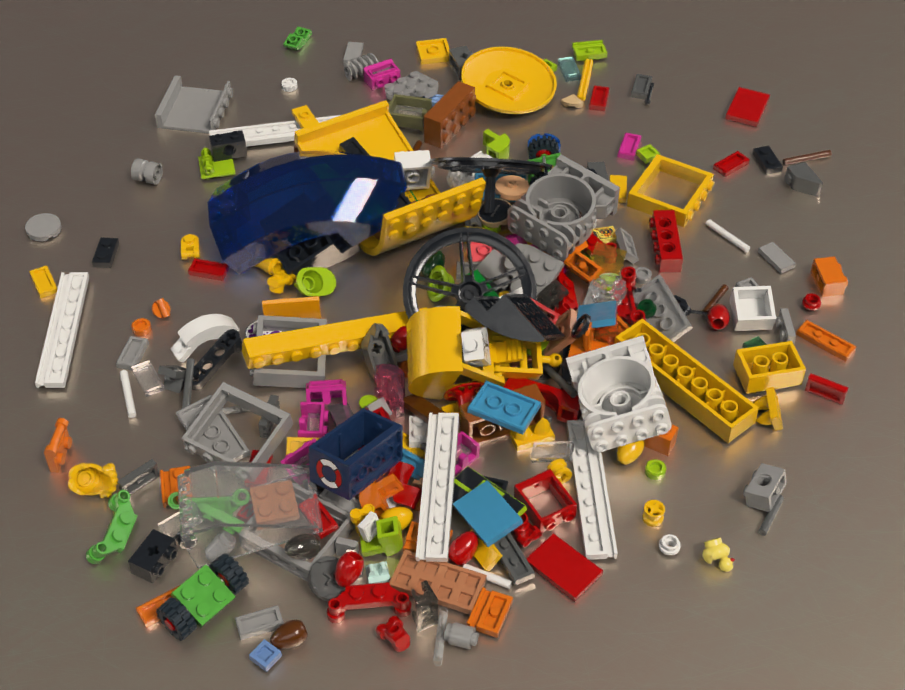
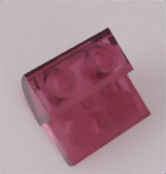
M392 364L376 365V374H373L374 382L377 386L374 387L376 397L378 399L380 397L385 398L390 410L394 411L396 418L404 416V372Z

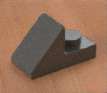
M178 365L159 366L158 373L165 375L163 388L180 393L184 389L186 368Z

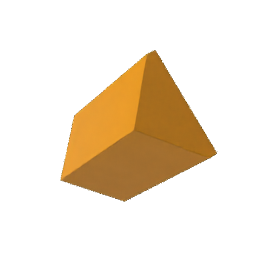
M319 296L262 301L263 314L265 316L321 319Z

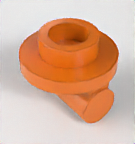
M161 298L153 303L152 312L157 318H165L170 316V305L164 298Z

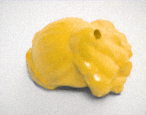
M80 463L69 471L68 488L78 495H99L101 498H109L116 491L118 478L113 463H108L103 467L94 463Z

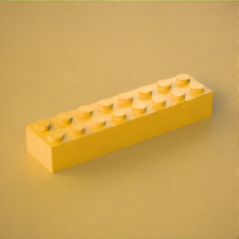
M644 319L639 320L615 337L614 344L643 336L651 359L653 373L661 391L725 442L730 443L755 424L759 407Z

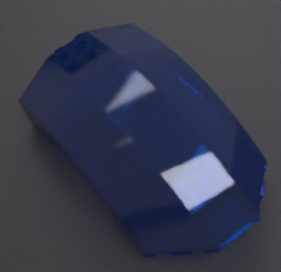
M328 150L289 153L254 165L216 188L207 202L209 226L222 261L240 275L283 249L319 236L339 233L351 246L357 245L381 231L383 214L393 211L399 203L397 201L399 195L405 193L407 183L403 165L401 162L381 157Z

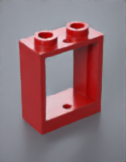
M551 469L514 485V498L526 505L527 511L525 513L529 520L542 532L551 531L556 526L564 522H570L576 517L577 503ZM550 490L563 508L542 518L528 499Z

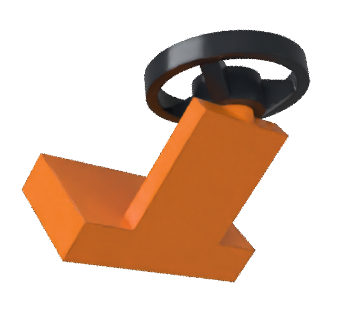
M583 314L571 331V337L576 340L570 346L568 357L591 351L594 332H592V322H590L591 316L588 314Z

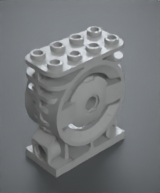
M560 155L557 157L556 165L548 174L533 182L528 188L527 193L508 208V229L513 234H517L525 241L537 246L540 250L549 253L555 259L564 261L568 254L575 250V247L581 245L590 237L596 219H605L609 214L613 216L617 212L620 187L569 158Z

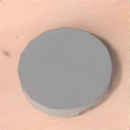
M50 213L35 215L25 225L27 235L34 241H47L52 236L55 238L62 228L60 219Z

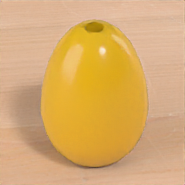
M644 440L619 446L617 449L618 461L623 465L634 462L643 452Z
M393 507L385 510L379 518L381 520L397 516L401 523V529L404 530L413 520V512L406 507Z

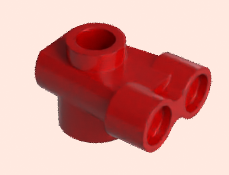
M523 513L520 516L523 524L514 529L513 533L517 536V541L522 547H527L532 541L538 540L543 532L536 525H531L528 522L527 514Z
M392 616L386 624L377 626L376 633L383 640L387 639L391 642L396 652H402L410 646V636L403 628L404 624L398 616Z

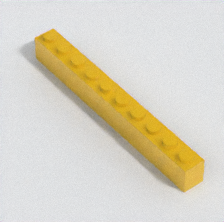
M427 307L419 308V311L427 309ZM406 311L245 338L243 339L242 353L247 368L253 369L269 365H280L291 361L297 362L308 358H318L325 354L335 355L341 352H352L361 349L362 340L374 323H381L389 331L388 336L391 342L395 332L400 327L406 326L409 319Z

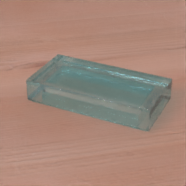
M573 57L558 59V65L566 82L581 80V73Z

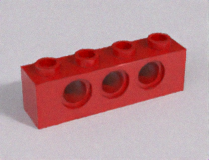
M653 210V216L649 218V228H652L651 240H654L653 253H656L655 265H658L659 273L681 272L683 256L675 210Z

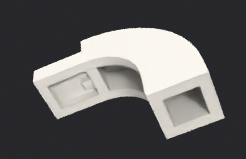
M223 314L200 316L184 325L177 332L180 338L171 347V350L178 361L184 363L202 343L213 339L218 340L227 330L234 329L239 332L240 329L232 318Z

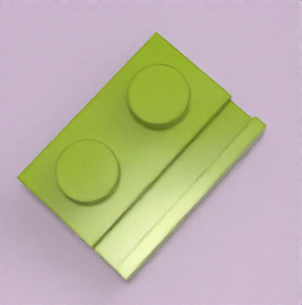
M603 40L572 43L576 61L607 58V51Z

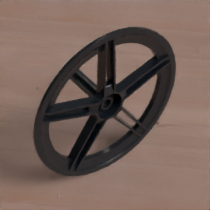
M444 157L429 160V163L438 165V168L444 170L483 173L486 182L484 213H494L495 182L498 174H542L545 170L553 168V165L547 163L498 158Z
M455 228L431 238L414 255L404 278L403 302L407 317L410 319L414 313L419 311L416 288H421L455 297L457 299L455 306H460L461 311L467 312L463 307L473 297L484 296L519 279L521 280L523 294H527L537 301L536 281L532 268L524 254L507 238L483 228ZM463 242L467 244L470 275H465ZM470 242L482 243L495 248L510 260L515 269L486 281L476 282ZM459 243L462 280L460 284L419 276L424 265L435 253L444 247ZM514 273L519 275L490 289L486 285ZM417 281L452 287L451 292L421 285Z

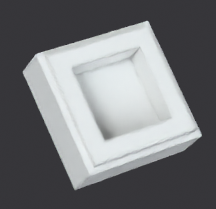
M372 511L357 526L363 540L368 543L377 534L376 521L379 520L377 514Z

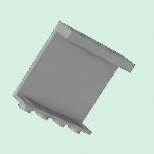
M174 75L155 113L157 128L208 134L210 130H216L220 125L221 117H224V111L229 105L230 98L233 97V88H231L230 81H227L223 91L182 86L181 76Z

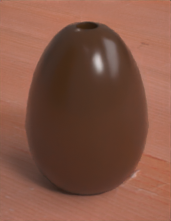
M290 620L280 625L272 633L270 643L279 650L292 649L303 644L308 637V633L301 620Z

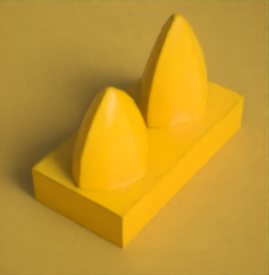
M774 387L766 388L767 395L753 402V404L759 407L758 410H768L762 413L756 419V422L762 425H773L775 431L782 430L783 425L778 396Z
M542 417L536 424L528 426L523 435L510 431V438L516 450L520 451L555 441V434L550 427L549 421Z

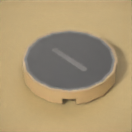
M495 198L494 213H484L483 203L478 212L480 222L491 228H497L502 224L503 226L506 225L508 208L512 205L504 199Z

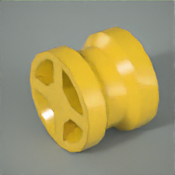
M556 459L547 466V470L551 469L561 484L568 482L572 477V472L567 468V463L564 459Z
M658 500L647 501L642 515L644 523L651 527L661 525L664 519L665 506Z

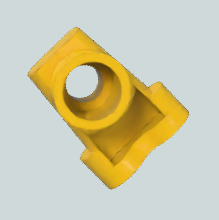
M285 270L275 271L274 275L267 280L268 285H270L269 290L273 293H283L284 286L296 283V275H288Z
M366 504L362 509L355 508L350 511V521L354 523L359 536L361 535L357 527L359 523L371 511L375 513V507L372 504Z

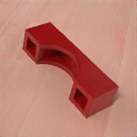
M508 378L503 386L509 390H515L536 384L545 399V405L555 412L559 421L567 423V420H579L582 415L579 396L577 395L575 398H572L563 389L526 378Z

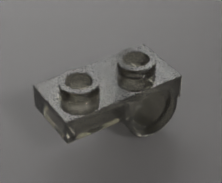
M555 279L537 294V301L553 310L555 305L567 296L569 292L568 289Z

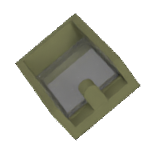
M394 94L392 100L388 103V112L397 126L417 129L424 133V115L432 108V99Z

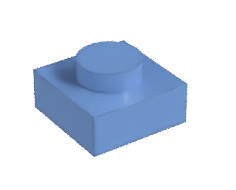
M265 639L249 654V659L265 672L282 657L281 651Z

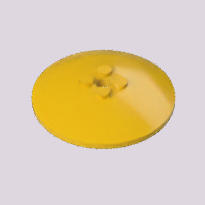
M491 47L480 50L465 61L461 72L462 83L475 87V101L488 109L507 114H525L545 107L553 99L557 87L555 74L545 61L528 51L512 47Z

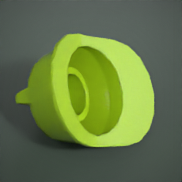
M307 267L302 268L298 272L294 287H297V290L305 296H326L334 291L336 279L334 274L327 268Z

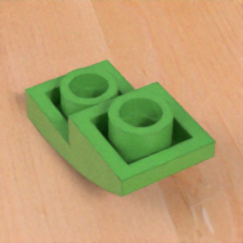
M297 27L293 34L290 33L283 46L299 50L309 40L312 31Z

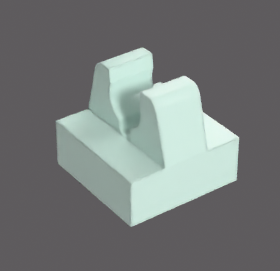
M387 561L365 565L368 584L390 582L391 578Z

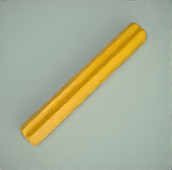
M586 59L584 62L577 97L583 102L586 99L593 67L592 59Z

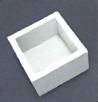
M771 286L733 287L729 300L734 331L772 330L776 321Z

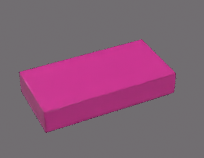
M625 133L617 157L634 161L642 136Z

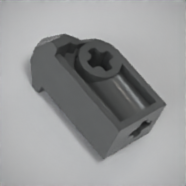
M374 323L361 343V350L370 377L375 379L399 370L388 336L389 331L381 323Z

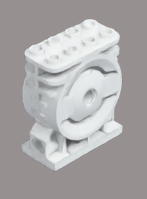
M643 336L566 358L574 388L578 392L580 410L591 448L594 451L604 452L619 446L666 434L671 429L672 424L660 386L654 376L651 359Z

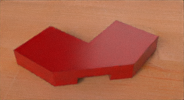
M400 461L390 469L388 476L394 474L402 483L404 490L392 497L397 505L414 510L421 497L422 490L407 484L415 467Z

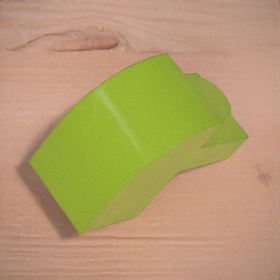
M486 129L483 132V145L486 146V154L493 158L508 159L510 152V139L508 135L504 133L499 136Z
M397 516L377 520V534L369 543L364 541L360 535L361 552L364 557L385 553L389 557L398 553L403 546L401 523Z

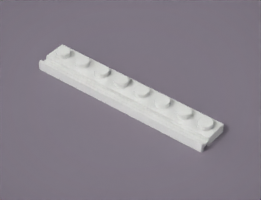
M341 115L318 117L316 119L321 123ZM296 120L210 130L209 134L211 136L242 130L246 147L294 141L295 131L302 128Z
M88 272L61 273L35 380L36 388H40V386H45V388H65L89 281Z
M429 413L416 561L448 562L459 413Z
M567 420V432L585 557L589 560L607 559V557L615 559L618 553L602 453L591 448L584 420Z

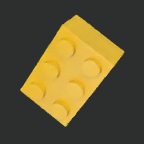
M792 341L737 349L733 363L746 394L766 391V388L770 387L779 389L802 385L806 371Z

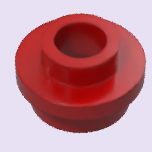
M813 293L807 294L802 300L803 307L812 311L818 310L821 307L820 297Z

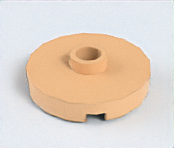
M507 175L496 181L495 193L501 195V198L505 200L517 201L527 193L530 186L528 181L522 177Z

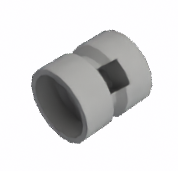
M140 158L134 160L131 167V177L133 180L157 185L162 178L163 167L161 163L148 162Z

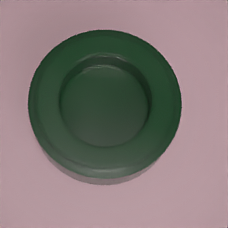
M644 299L638 304L637 310H642L647 319L656 313L657 306L651 299Z

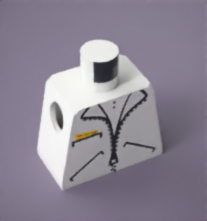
M487 327L466 329L461 332L465 363L473 367L491 365Z

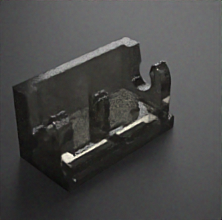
M427 580L421 582L422 591H424L423 595H417L415 589L411 590L416 612H412V618L416 623L418 632L438 624V598Z

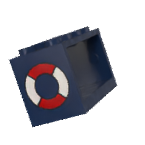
M362 408L309 446L310 481L350 501L402 460L403 426ZM363 445H365L363 448H361L359 451H357L355 454H353L351 457H349L347 460L344 461V459H346L348 456H350L352 453H354V452H355L356 450H358L360 447H362Z

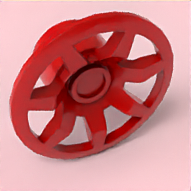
M471 382L457 385L444 393V399L457 401L460 412V405L472 402L481 389L480 387L483 386V383Z

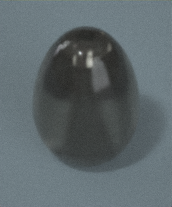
M307 533L291 538L285 545V553L289 557L298 560L312 559L318 555L321 549L319 539L315 535Z

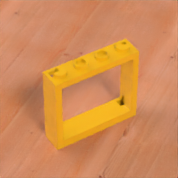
M657 154L629 191L627 206L652 216L653 210H675L677 225L685 227L687 222L692 220L694 212L699 210L701 202L706 200L708 192L712 191V187L715 184L713 181L714 174ZM660 171L700 185L684 209L643 195Z

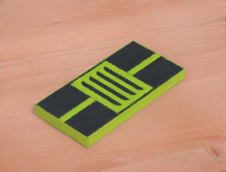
M467 466L455 477L453 503L488 479ZM489 481L519 516L527 511L525 504Z

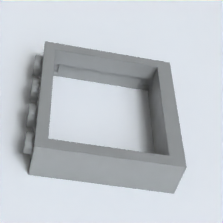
M258 315V322L253 325V334H256L257 337L262 336L263 331L286 332L326 325L327 319ZM326 354L317 358V371L250 369V376H253V385L306 388V383H309V381L325 380Z
M223 382L181 439L185 445V450L190 454L194 455L196 453L206 462H214L222 470L227 472L230 470L240 479H248L253 482L293 426V421L290 413ZM227 401L277 424V427L248 467L198 443L201 436Z
M292 484L296 504L300 505L313 496L317 497L313 492H307L297 484ZM317 497L340 527L311 563L258 535L263 528H256L254 516L239 532L241 546L308 582L310 567L320 558L333 556L336 553L335 542L337 537L348 538L355 529V525L350 521V513L347 510H342L332 502Z

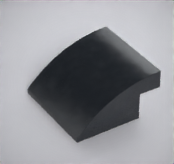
M304 193L260 222L288 275H297L302 268L307 267L327 268L362 251L336 204L328 194L312 203Z
M504 294L501 298L498 296L473 297L463 307L482 325L509 338L531 342H546L566 337L527 294Z

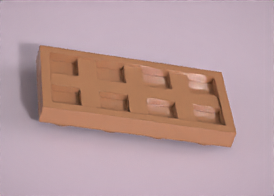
M404 550L390 580V586L410 596L470 615L486 583L487 575L447 562L416 561L415 552Z

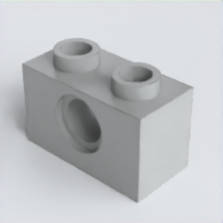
M761 463L758 470L754 471L749 485L747 484L744 488L743 495L746 497L747 506L770 512L787 484L785 469Z

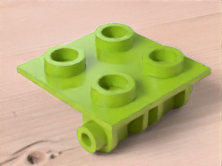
M203 148L201 150V156L198 157L202 179L236 174L233 159L214 162L210 149Z

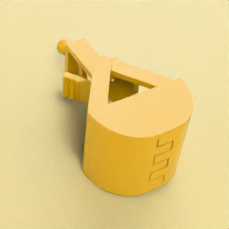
M460 306L424 309L414 313L406 324L408 390L419 397L442 400L446 391L457 385L464 384H454L460 374L470 378V382L467 383L478 382L484 384L485 381H489L496 385L504 386V378L538 380L543 374L542 363L549 364L551 367H558L562 363V357L558 353L543 356L541 342L509 338L487 328L491 365L480 367L468 365L465 363L464 356L462 355L461 324L471 328L485 326L475 320L470 314L461 311ZM527 349H531L532 368H528ZM519 361L520 368L510 367L511 362Z

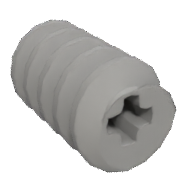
M368 53L367 55L356 57V59L353 58L350 61H345L344 72L346 78L351 81L352 76L354 79H357L358 75L363 77L364 67L379 63L375 55Z

